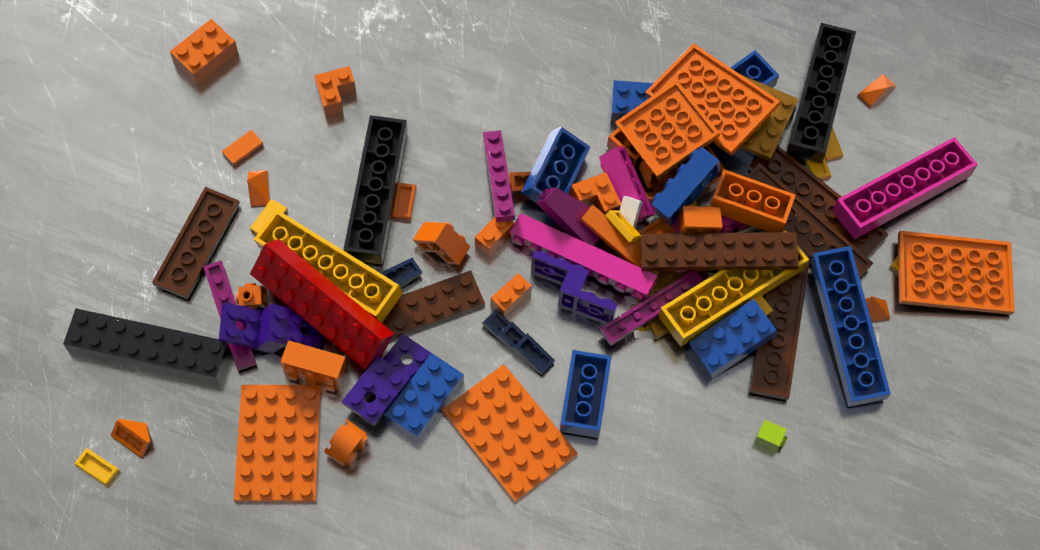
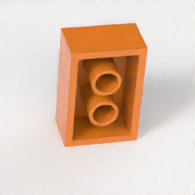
M210 19L169 52L173 63L198 85L237 54L238 49L235 40L215 21Z
M289 340L280 361L284 375L288 379L293 381L303 380L308 385L324 386V389L332 392L335 390L341 391L348 372L345 356Z

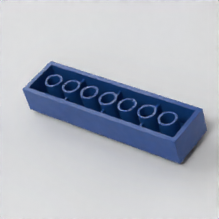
M847 246L813 253L810 262L848 407L886 400L891 395L852 248Z

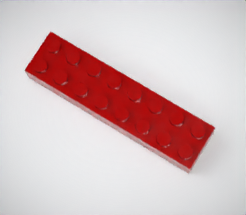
M277 239L264 245L250 272L251 276L365 370L368 369L377 356L382 357L394 336L391 330L281 240Z

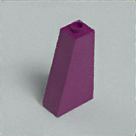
M556 187L552 189L547 188L540 194L541 199L537 204L566 234L592 246L598 242L600 237L580 221L590 206Z

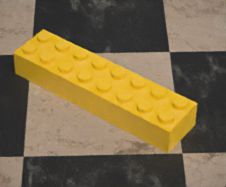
M277 209L254 238L260 249H263L266 243L277 239L281 240L381 323L403 294L397 283Z
M797 245L798 270H721L661 307L658 317L682 347L751 300L758 298L760 295L763 296L804 270L809 259Z

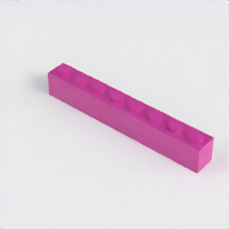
M522 213L519 214L510 230L511 239L517 245L528 246L533 252L535 250L547 252L550 256L557 259L563 258L573 265H582L586 270H589L588 277L591 275L602 284L607 285L608 283L619 292H628L637 300L641 301L642 299L646 300L649 298L657 284L656 274L649 271H641V268Z

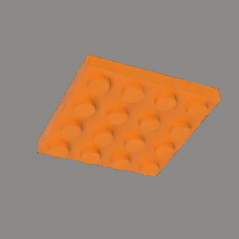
M675 80L615 122L657 179L687 160L694 150H699L701 147L704 148L720 137L718 130L678 80Z

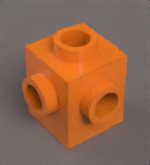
M246 283L244 287H238L236 302L240 306L253 309L266 308L267 289L261 285H256V283Z

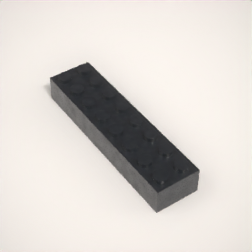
M825 23L820 24L786 151L790 156L818 163L823 162L856 31Z
M373 115L369 117L343 251L361 262L383 264L408 131L407 120Z
M75 308L63 342L69 353L220 385L231 350L228 343L219 342V339Z

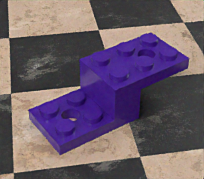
M534 251L531 272L562 284L559 292V306L604 323H609L615 319L618 304H615L614 301L608 298H599L592 292H584L587 286L589 270H586L582 265L570 264L563 258H554L547 252Z
M227 302L222 304L219 342L274 353L280 348L286 347L289 340L322 350L323 334L291 308L270 304L261 311ZM237 321L243 323L244 330L237 328ZM301 327H304L307 330V336H304L301 333Z
M402 334L384 358L380 356L375 358L342 400V404L375 426L430 356L431 352ZM406 356L413 359L408 365L402 363V359ZM368 394H373L376 397L371 403L364 400Z

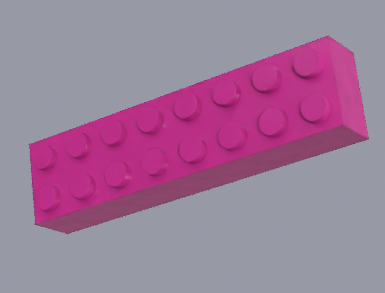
M953 137L837 199L832 212L851 236L856 239L967 179L972 175L978 164L959 141Z

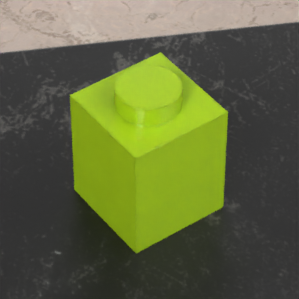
M764 420L754 443L777 452L778 448H783L788 437L784 435L787 429Z

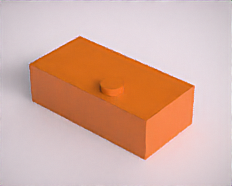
M723 169L710 206L720 207L722 216L769 233L783 231L796 195Z

